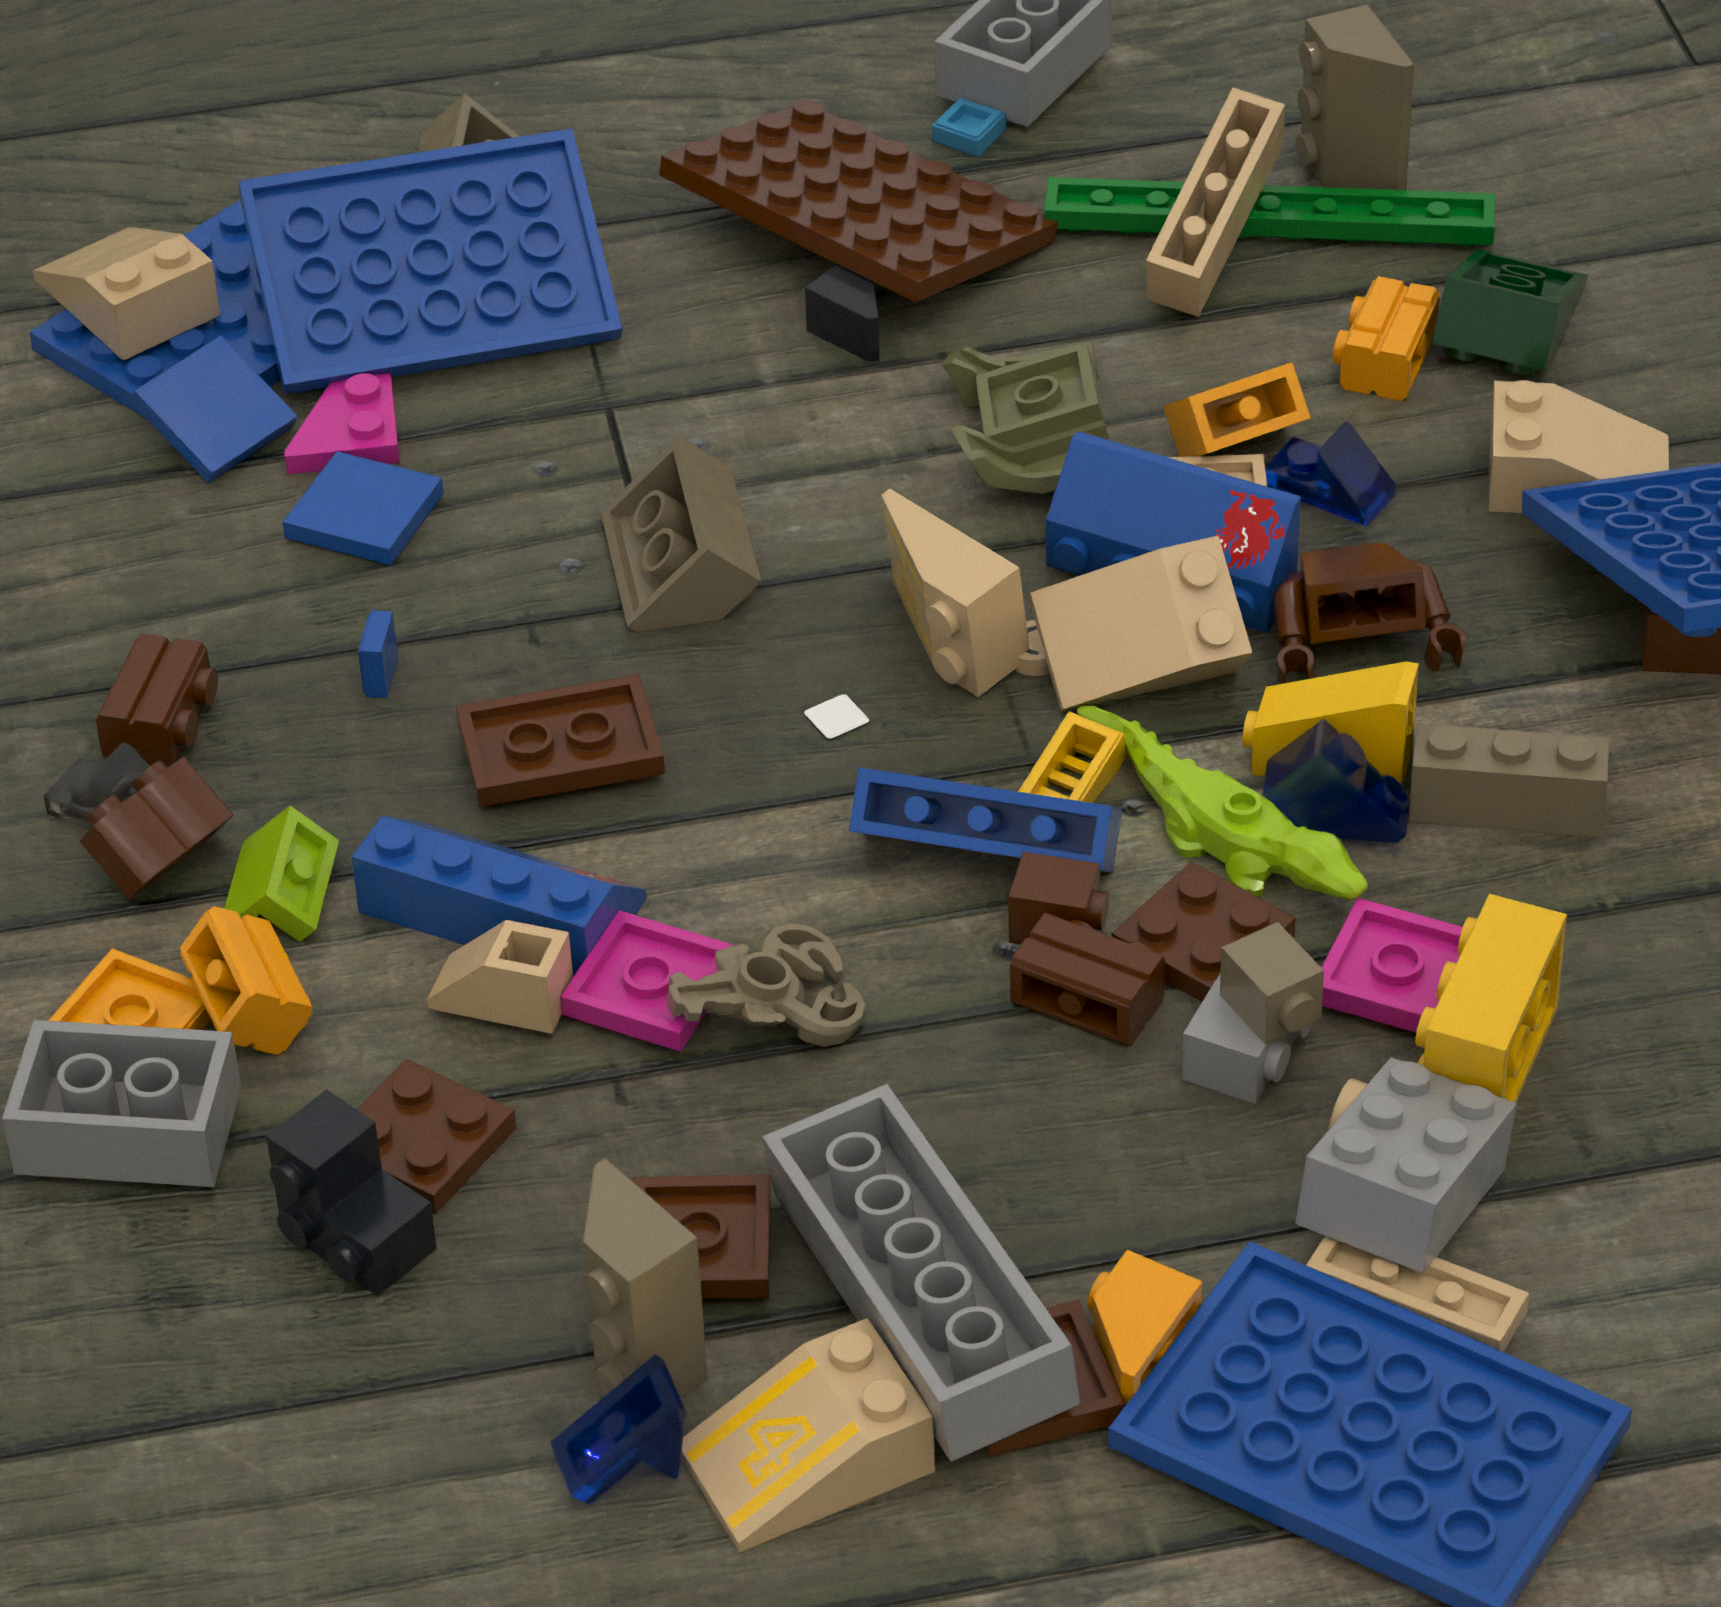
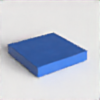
M221 335L134 390L131 400L138 410L207 483H210L293 428L298 417Z
M336 451L284 519V536L287 539L392 565L444 494L442 478Z

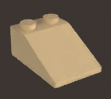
M128 227L33 270L34 280L122 360H126L220 316L213 261L183 234Z
M1527 380L1515 382L1494 381L1490 428L1489 512L1522 513V490L1669 470L1668 434L1554 383H1534Z
M1219 536L1160 548L1030 592L1028 595L1061 712L1074 710L1080 706H1092L1236 673L1252 654Z

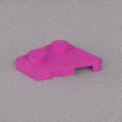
M363 373L354 375L348 380L331 382L284 451L287 475L322 471L336 451L386 464L400 463L391 373L375 375Z

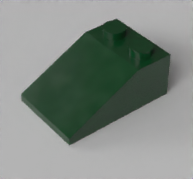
M1478 249L1446 277L1432 344L1447 347L1446 354L1460 360L1479 361L1480 356L1502 360L1501 367L1517 374L1534 375L1536 374V369L1545 371L1556 357L1586 286L1588 275Z

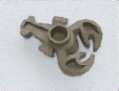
M796 923L769 930L759 941L757 952L748 954L749 948L747 944L739 943L737 946L726 947L725 950L720 949L716 951L715 964L718 971L715 974L703 976L702 979L696 981L681 972L672 974L669 977L666 1003L673 1017L683 1014L686 1021H699L704 1009L707 1013L744 1019L751 1026L756 1024L758 1027H773L784 1021L799 1031L798 1037L804 1042L822 1047L842 1044L854 1035L861 1025L866 1006L860 992L851 983H842L840 986L842 1002L833 999L834 988L830 985L823 988L817 994L812 1007L804 1004L806 1001L804 984L800 979L808 982H823V969H825L833 981L837 983L842 978L843 966L841 957L828 936L814 927Z

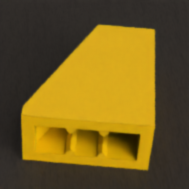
M1405 661L1267 686L1259 711L1249 710L1244 724L1242 746L1252 749L1251 775L1401 799L1413 756L1419 663Z

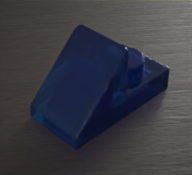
M1347 421L1333 433L1322 447L1293 436L1265 466L1267 487L1301 496L1300 501L1366 527L1396 494L1395 482L1356 430Z
M657 1355L651 1357L550 1442L571 1496L590 1505L641 1462L673 1479L678 1478L686 1410L664 1359Z

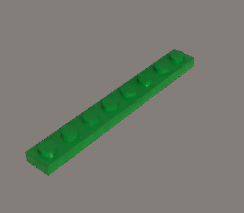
M1048 177L1044 219L1055 220L1058 222L1057 229L1071 232L1101 230L1119 231L1126 234L1138 232L1160 233L1185 182ZM1264 185L1238 238L1260 236L1286 237L1291 240L1313 238L1340 239L1347 242L1366 240L1393 241L1403 244L1493 245L1495 193Z

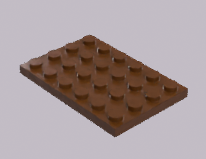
M797 101L793 106L772 114L760 115L756 120L737 127L726 128L722 133L700 141L689 142L685 147L661 155L659 176L915 303L1054 243L1056 239L1058 222L1044 219V215L1039 213L1034 205L1013 201L995 192L990 184L981 181H971L951 171V167L946 163L927 160L909 151L907 145L894 140H885L867 131L865 125L856 121L843 120L825 111L823 105L814 101Z

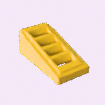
M1069 711L1018 792L1093 803L1114 778L1127 758L1124 733ZM1078 752L1093 758L1091 763H1087L1073 756ZM1065 767L1083 776L1079 780L1062 773L1061 770ZM1054 783L1073 792L1068 797L1047 787Z

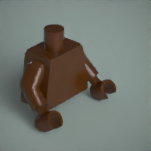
M1377 542L1305 552L1301 554V571L1292 573L1278 587L1275 593L1274 605L1278 643L1285 646L1278 653L1277 657L1279 684L1286 683V674L1295 670L1304 672L1307 675V679L1315 678L1313 652L1303 645L1308 640L1311 644L1425 628H1429L1431 632L1424 657L1427 666L1434 671H1438L1442 660V651L1450 653L1454 657L1456 666H1460L1466 645V635L1459 627L1447 624L1451 615L1436 575L1426 564L1408 559L1386 543Z

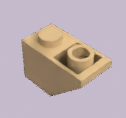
M510 920L503 921L449 954L427 998L428 1009L553 1034L562 1015L560 996L573 978L569 932Z

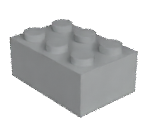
M978 0L934 41L936 95L954 102L959 98H963L1006 113V121L1028 127L1111 46V0Z
M33 1020L2 1117L13 1173L16 1175L214 1187L241 1091L232 1032Z
M1390 1057L1306 1156L1295 1224L1424 1274L1504 1172L1517 1103L1493 1095L1489 1090L1481 1086L1466 1085L1433 1073L1421 1064Z

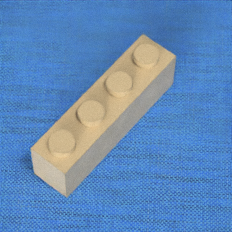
M1232 88L1146 259V300L1197 317L1200 316L1284 145L1285 104Z

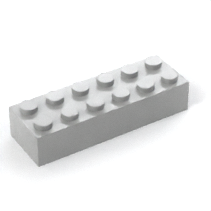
M888 1084L762 1136L774 1195L857 1321L869 1319L932 1413L934 1418V1437L950 1461L963 1457L1081 1404L1071 1343Z

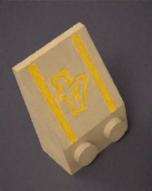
M888 489L881 494L894 586L935 671L946 682L956 683L976 697H979L1018 668V656L1029 650L1020 567L892 489Z
M868 1318L803 1343L676 1442L678 1454L739 1553L935 1472L933 1415Z

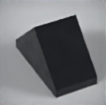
M836 264L805 287L807 331L867 362L880 361L879 320L874 283Z

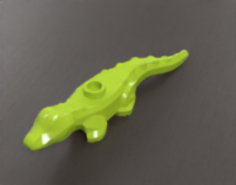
M1091 705L1080 706L1076 709L1077 715L1124 733L1127 755L1141 782L1162 808L1165 816L1166 837L1179 856L1193 858L1201 857L1207 853L1225 864L1227 881L1256 897L1263 896L1265 883L1272 873L1287 876L1295 884L1305 889L1322 892L1343 900H1355L1368 889L1366 878L1353 864L1341 840L1334 834L1309 830L1304 826H1294L1271 801L1256 791L1240 784L1234 778L1219 770L1213 771L1198 767L1195 761L1190 758L1180 759L1174 754L1170 745H1162L1158 741L1155 732H1148L1141 727L1138 721H1127L1112 712Z

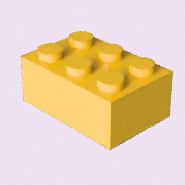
M1493 894L1488 895L1478 918L1468 917L1464 923L1458 944V955L1460 957L1457 963L1447 961L1442 970L1437 989V1000L1439 1002L1436 1009L1426 1006L1421 1015L1415 1044L1425 1049L1418 1064L1425 1066L1433 1073L1460 1083L1481 1086L1489 1090L1493 1095L1516 1103L1558 1009L1567 914Z

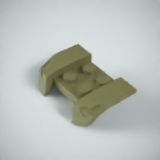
M1091 341L1017 357L987 355L967 346L952 351L942 363V367L950 375L964 406L980 407L984 434L963 425L951 427V430L978 477L983 479L985 484L990 487L1041 494L1055 491L1071 439L1076 431L1111 441L1104 421L1097 384L1099 374Z

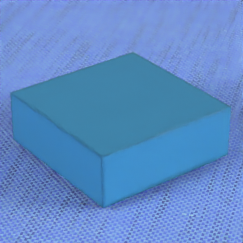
M959 98L932 124V141L979 157L1006 130V113Z

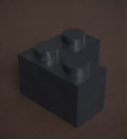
M326 1089L266 1136L271 1163L269 1174L275 1187L279 1212L277 1223L281 1232L294 1246L298 1248L307 1247L326 1260L333 1271L347 1282L356 1281L378 1297L437 1249L431 1202L382 1170L375 1121Z

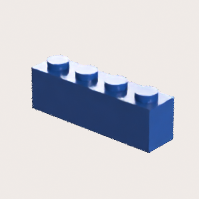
M859 767L849 831L1021 858L1023 852L1100 863V870L1113 872L1123 809L1109 805Z

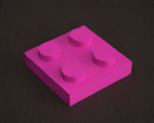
M1357 898L1321 967L1324 970L1322 1006L1417 1032L1425 1007L1428 1006L1436 1009L1439 1002L1437 1000V989L1446 962L1457 963L1460 957L1458 955V944L1463 927Z
M618 910L561 994L562 1015L681 1052L707 1012L704 1009L702 1010L699 1021H686L683 1014L673 1017L666 1003L669 977L672 974L681 972L696 981L702 979L703 976L715 974L718 971L715 964L716 951L720 949L725 950L726 947L733 944Z

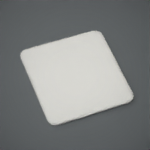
M845 694L818 704L804 712L809 720L828 739L835 738L869 722V718Z

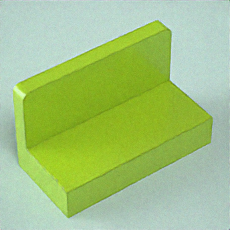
M292 806L287 807L243 842L224 909L238 912L240 917L244 915L257 917L260 914L301 942L316 931L339 840Z

